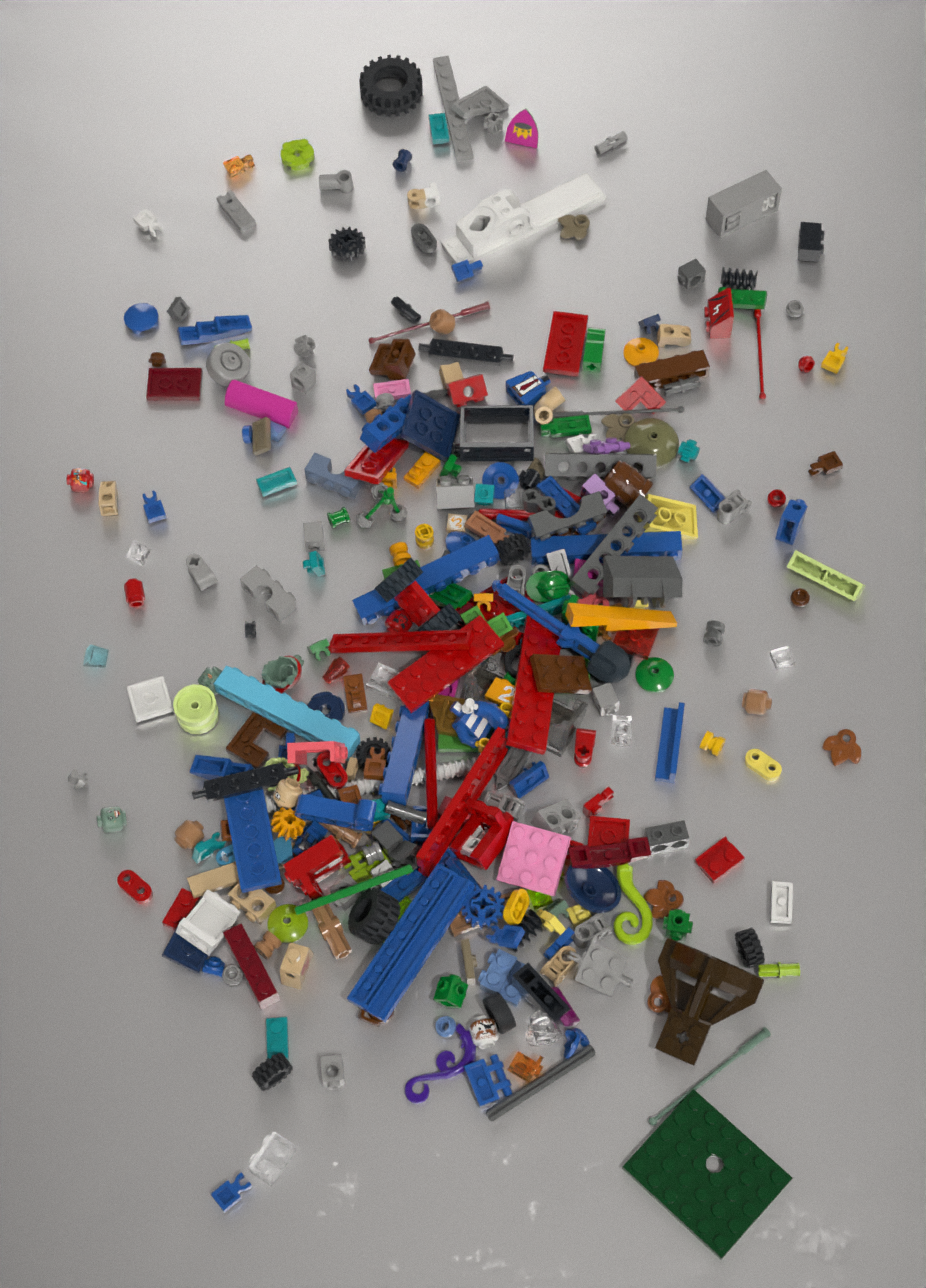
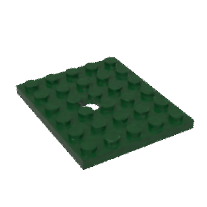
M694 1089L622 1166V1169L720 1260L724 1258L793 1179ZM718 1157L723 1163L722 1170L720 1172H710L706 1167L708 1158Z

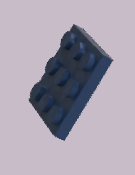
M415 390L412 392L400 437L446 462L451 454L461 415L422 392Z

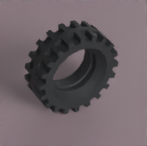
M387 55V58L382 59L379 56L378 61L371 60L369 61L370 66L365 65L363 67L364 72L360 73L359 79L360 94L364 106H369V111L373 112L376 110L379 116L385 113L386 117H390L391 114H396V117H398L401 112L409 113V108L414 110L416 103L421 102V96H423L420 68L416 69L415 62L409 63V58L402 60L400 55H397L396 58H391V55ZM387 77H399L406 81L404 87L396 91H384L376 86L380 79Z

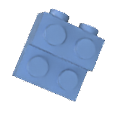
M498 949L497 953L492 952L488 959L490 966L487 971L483 969L478 978L480 989L490 995L494 992H499L506 1003L517 1008L523 996L512 985V975L525 964L517 961V957Z

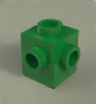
M680 909L670 910L669 916L664 917L662 929H666L665 938L675 941H686L687 933L691 934L693 921H689L690 914Z
M454 974L440 977L433 1000L447 1009L461 1008L466 997L468 984L461 981L462 978Z

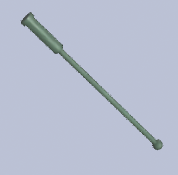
M766 1027L762 1028L758 1034L742 1045L736 1054L657 1116L651 1117L649 1124L652 1126L656 1125L661 1117L682 1102L693 1089L696 1091L741 1054L745 1055L765 1038L770 1037V1031Z

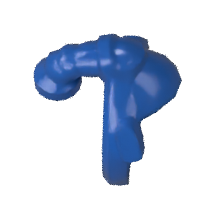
M573 1028L565 1031L567 1042L564 1044L565 1051L563 1056L569 1059L576 1051L580 1040L581 1045L584 1047L590 1044L587 1036L581 1029Z

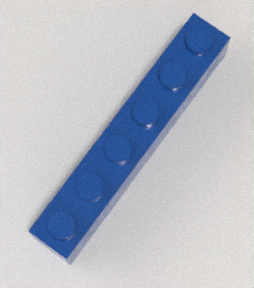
M429 701L413 713H410L405 706H400L399 717L401 718L400 721L396 722L395 732L397 733L396 736L392 737L391 742L393 749L392 752H388L387 763L389 764L388 767L384 768V783H380L379 795H382V802L384 804H387L388 800L406 806L425 734L424 721L429 718L430 714Z

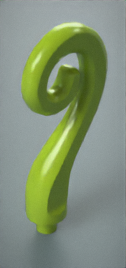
M628 863L617 866V880L621 890L638 908L642 916V926L636 934L624 932L622 928L624 921H629L633 928H637L639 925L638 917L634 913L626 911L620 913L615 918L613 929L616 937L621 942L628 945H637L649 937L653 927V917L647 902L634 886L633 867L629 866Z

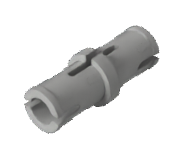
M622 131L613 137H607L605 141L594 146L595 152L601 155L610 149L614 150L619 144L628 141L627 134Z

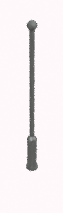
M679 406L678 408L583 412L582 410L553 411V419L581 415L624 413H683L685 409L683 406Z

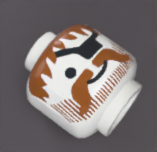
M487 1016L476 1017L469 1027L472 1041L480 1049L493 1047L499 1038L496 1022L493 1019L487 1018Z

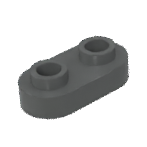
M416 224L411 228V237L421 251L432 253L437 249V240L426 225Z

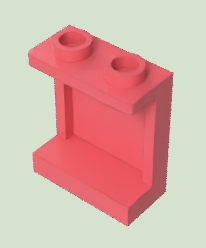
M336 741L287 743V760L290 764L307 765V753L330 752V761L336 763H345V759L348 757V749L345 747V743Z

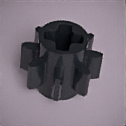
M532 468L527 469V471L522 470L518 476L520 478L519 485L524 490L536 489V485L541 480L539 472Z

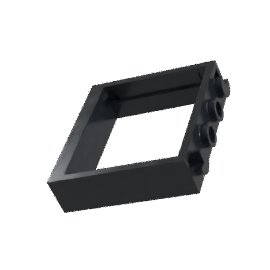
M533 405L461 406L460 461H534ZM466 423H528V442H466Z

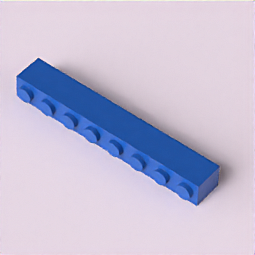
M681 531L644 532L640 538L635 536L632 540L634 545L628 552L624 550L620 555L674 557L675 561L681 560L683 551ZM623 533V535L629 537L630 533ZM608 534L551 536L550 539L545 541L535 540L534 537H531L532 566L539 564L549 565L546 554L565 549L569 564H574L575 559L587 561ZM611 543V548L618 551V545ZM603 557L599 558L601 564L604 562Z
M487 535L420 567L423 573L415 580L429 596V594L435 591L440 592L452 583L461 582L468 575L479 573L481 569L487 566L492 567L500 561L499 553L492 539ZM375 589L352 600L363 625L373 624L379 618L389 616L393 610L401 608L394 598L386 603Z

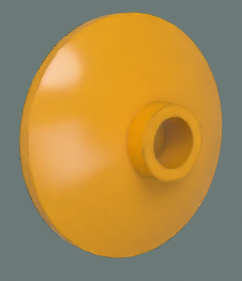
M634 338L625 345L623 355L625 360L635 367L641 363L656 361L659 356V349L650 339Z

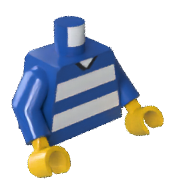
M455 701L449 709L457 716L452 727L456 730L461 743L471 748L478 747V751L481 753L489 741L486 737L492 726L487 719L475 715L474 710L470 714L464 713L462 705ZM504 702L500 706L498 704H494L499 709H501L507 717L509 716V711H506L504 709L511 710L512 706L510 703Z

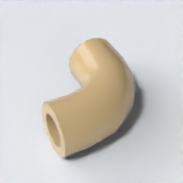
M556 386L544 394L533 408V416L540 424L549 423L552 420L554 409L566 401Z

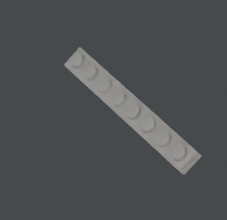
M449 56L433 58V65L457 162L473 159V152L465 119L451 108L452 104L459 100L450 58Z

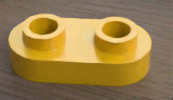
M514 890L508 899L503 911V918L509 925L521 923L529 906V895L526 890Z

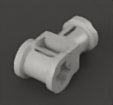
M492 791L487 792L483 801L488 806H496L503 813L505 811L510 813L514 817L515 822L519 820L518 815L521 808L525 807V802L517 797H510L505 794L503 797L492 794Z

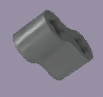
M527 489L523 492L522 506L526 512L539 513L547 510L555 516L556 502L554 498L541 496L535 489Z

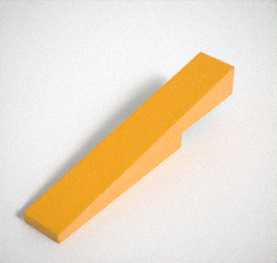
M568 603L565 613L571 627L603 625L605 631L677 627L678 624L671 611Z

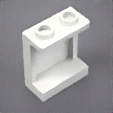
M207 889L203 898L190 914L180 921L176 933L210 956L224 938L223 932L231 929L237 922L240 911L233 904L221 899L219 894Z

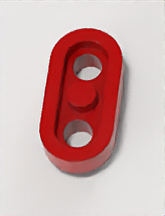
M330 752L321 753L317 758L318 769L330 787L334 789L343 788L348 780L346 771L340 763L330 761ZM325 761L330 762V765L325 766L323 763ZM339 777L341 781L335 782L334 778Z
M124 870L118 875L117 883L119 887L136 903L146 904L152 899L153 892L150 885L134 871ZM126 877H130L129 881H124ZM139 890H145L143 894H138Z

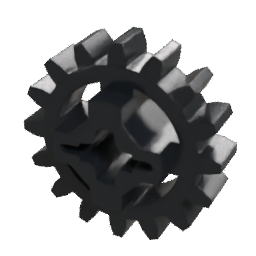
M342 227V231L336 229V234L331 233V239L328 240L329 251L332 252V256L336 255L338 260L342 257L343 261H346L347 258L353 261L354 256L358 259L359 254L364 253L363 249H366L365 237H363L362 232L358 233L357 228L351 230V227H348V230H345Z

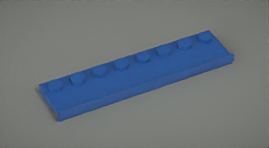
M438 863L348 995L347 1000L385 1023L475 889L474 883L469 879L466 880L460 877L456 872Z

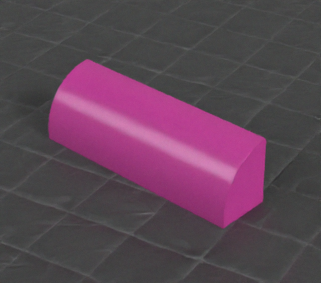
M231 380L226 391L225 406L261 419L268 417L270 421L285 426L288 429L298 414L297 402L237 380Z

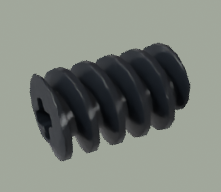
M722 267L720 284H722V287L729 285L731 289L736 286V289L740 290L741 286H743V290H747L748 287H750V290H754L758 271L753 275L752 270L746 274V270L743 269L741 274H739L738 268L732 273L731 268L725 272V268Z
M531 909L527 911L528 914L524 915L521 923L511 925L522 927L525 931L519 943L521 948L525 947L523 940L528 943L531 942L529 935L534 938L537 937L535 930L543 932L540 917ZM508 948L510 951L518 953V949Z

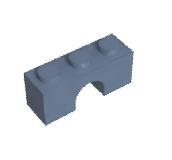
M317 453L313 454L304 469L305 477L309 482L322 485L330 491L334 490L344 497L355 499L364 484L362 480L345 476L344 471L340 474L330 473L332 470L331 459Z

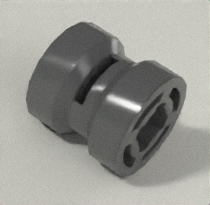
M708 621L705 628L707 633L704 634L703 642L709 646H720L723 640L722 634H724L725 625L719 621Z

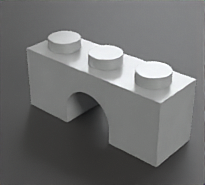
M256 565L240 579L242 589L254 600L262 594L271 595V598L265 602L267 612L281 623L297 609L296 598L291 592L287 593L279 581H274L270 578V574L265 569H260Z

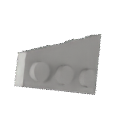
M484 86L454 102L451 108L462 118L505 111L508 110L509 104L489 87Z

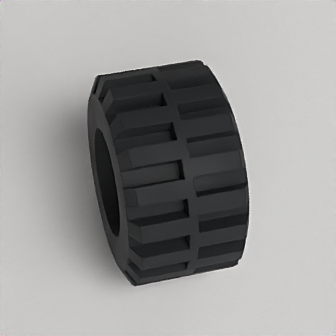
M372 887L367 889L356 900L349 914L348 929L350 933L372 945L382 943L385 938H388L398 922L400 915L399 901L378 888Z

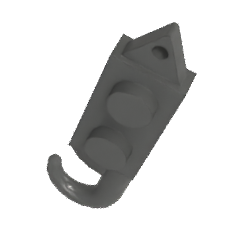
M511 747L495 773L497 776V791L510 785L509 782L521 773L533 752Z

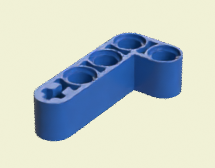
M300 794L294 815L304 820L361 831H372L377 803L372 800L361 799L358 804Z

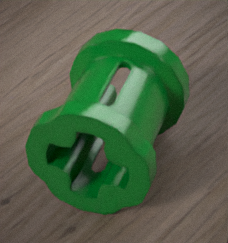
M342 507L337 512L327 513L328 521L333 529L336 528V525L350 522V517L345 507Z

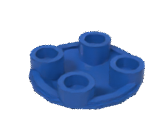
M137 303L126 310L124 322L133 333L139 334L142 331L156 327L159 315L153 305Z

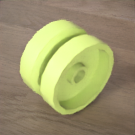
M189 685L181 689L174 698L173 708L178 724L184 731L200 735L215 727L219 719V710L214 693L209 688L203 685Z

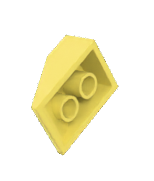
M651 494L645 496L658 509L655 512L657 516L652 523L649 524L647 522L643 526L646 529L644 532L681 531L682 540H696L698 538L696 505ZM637 515L638 522H642L641 517Z

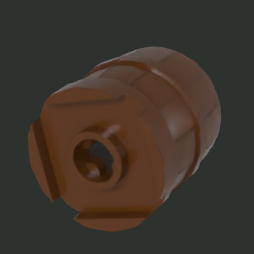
M620 460L602 480L605 486L614 493V498L624 504L626 509H629L640 494L645 496L653 485V482L648 478L646 479L636 468Z

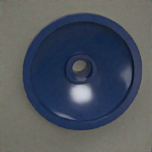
M570 865L566 870L565 884L567 890L581 907L596 913H607L619 904L621 888L617 878L607 867L580 869L572 868Z

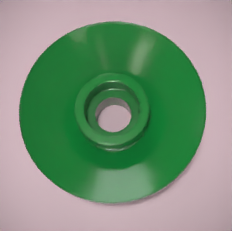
M650 657L639 663L636 668L635 677L641 688L648 692L657 693L671 686L674 679V671L666 660Z

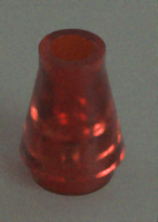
M340 656L337 659L334 658L322 678L331 685L332 682L346 674L350 666Z

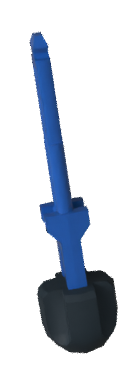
M500 580L493 581L491 587L494 592L498 591L499 596L559 636L560 638L556 642L557 645L562 648H572L588 659L587 671L596 678L606 683H618L628 675L630 660L628 654L621 647L610 640H606L599 645L580 632L579 627H571L569 623L565 625L507 584H501Z

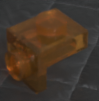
M518 1051L507 1070L530 1083L533 1076L538 1077L543 1069V1066L540 1064L544 1057L540 1056L536 1062Z

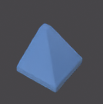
M270 421L271 440L279 442L287 427Z

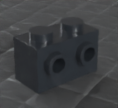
M801 222L798 238V260L818 262L819 256L823 255L824 244H821V241H824L825 231L822 230V223Z

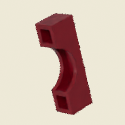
M242 923L223 932L225 940L242 969L261 1010L280 1001L278 992Z

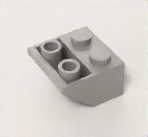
M460 475L458 478L441 476L440 479H436L437 509L474 507L473 477H469V475Z

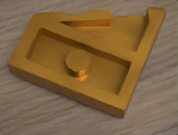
M437 694L429 700L438 734L458 736L456 730L452 727L457 716L449 709L455 701H458L461 705L465 704V699Z

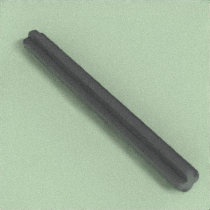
M587 1045L569 1059L559 1063L486 1111L488 1119L490 1121L496 1120L595 1056L594 1048L591 1045Z

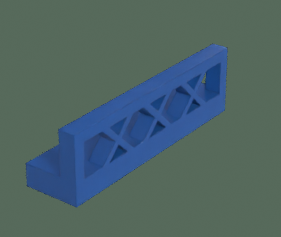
M679 702L678 709L664 707L655 781L675 783L685 703Z

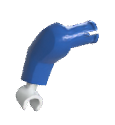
M468 698L465 704L462 705L464 713L470 714L474 710L475 715L487 719L493 727V733L497 727L505 730L509 722L506 714L493 703L479 700L475 703L472 698Z

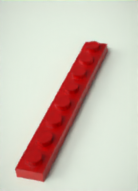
M473 630L333 634L328 650L330 653L470 649L475 634Z

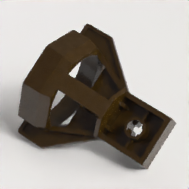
M667 938L658 958V964L671 1004V1010L655 1049L695 1066L711 1026L755 1004L764 984V979L698 949ZM676 970L697 979L695 986L676 978ZM716 987L736 995V997L728 1001L711 992ZM685 1031L689 1040L681 1043L678 1033L682 1034Z

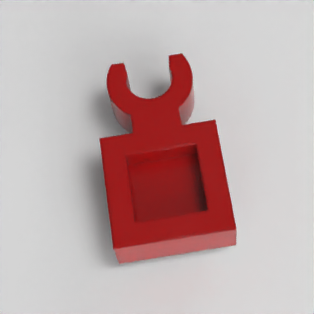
M607 787L601 794L595 795L583 804V814L589 818L591 815L595 816L603 809V804L609 802L614 797V791Z

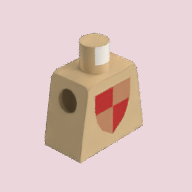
M289 943L280 967L282 985L301 990L314 955L310 948Z

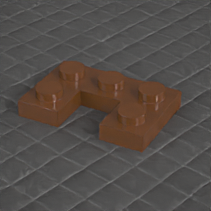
M253 712L228 744L226 752L246 764H251L255 769L261 768L270 755L268 751L256 745V742L265 731L282 740L288 729Z

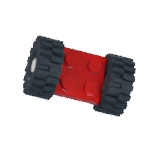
M412 558L408 559L375 587V590L386 603L392 598L397 601L398 605L410 616L411 621L420 627L416 631L449 630L462 618L450 603L440 610L415 579L423 571Z

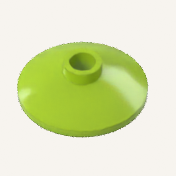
M281 905L275 908L268 918L267 926L269 932L274 934L281 943H293L300 940L308 929L306 913L296 915L294 908L297 905ZM285 919H291L290 923H284Z

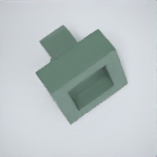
M557 898L542 909L553 914L557 919L560 913L565 918L569 917V913L565 910L569 906L563 899Z

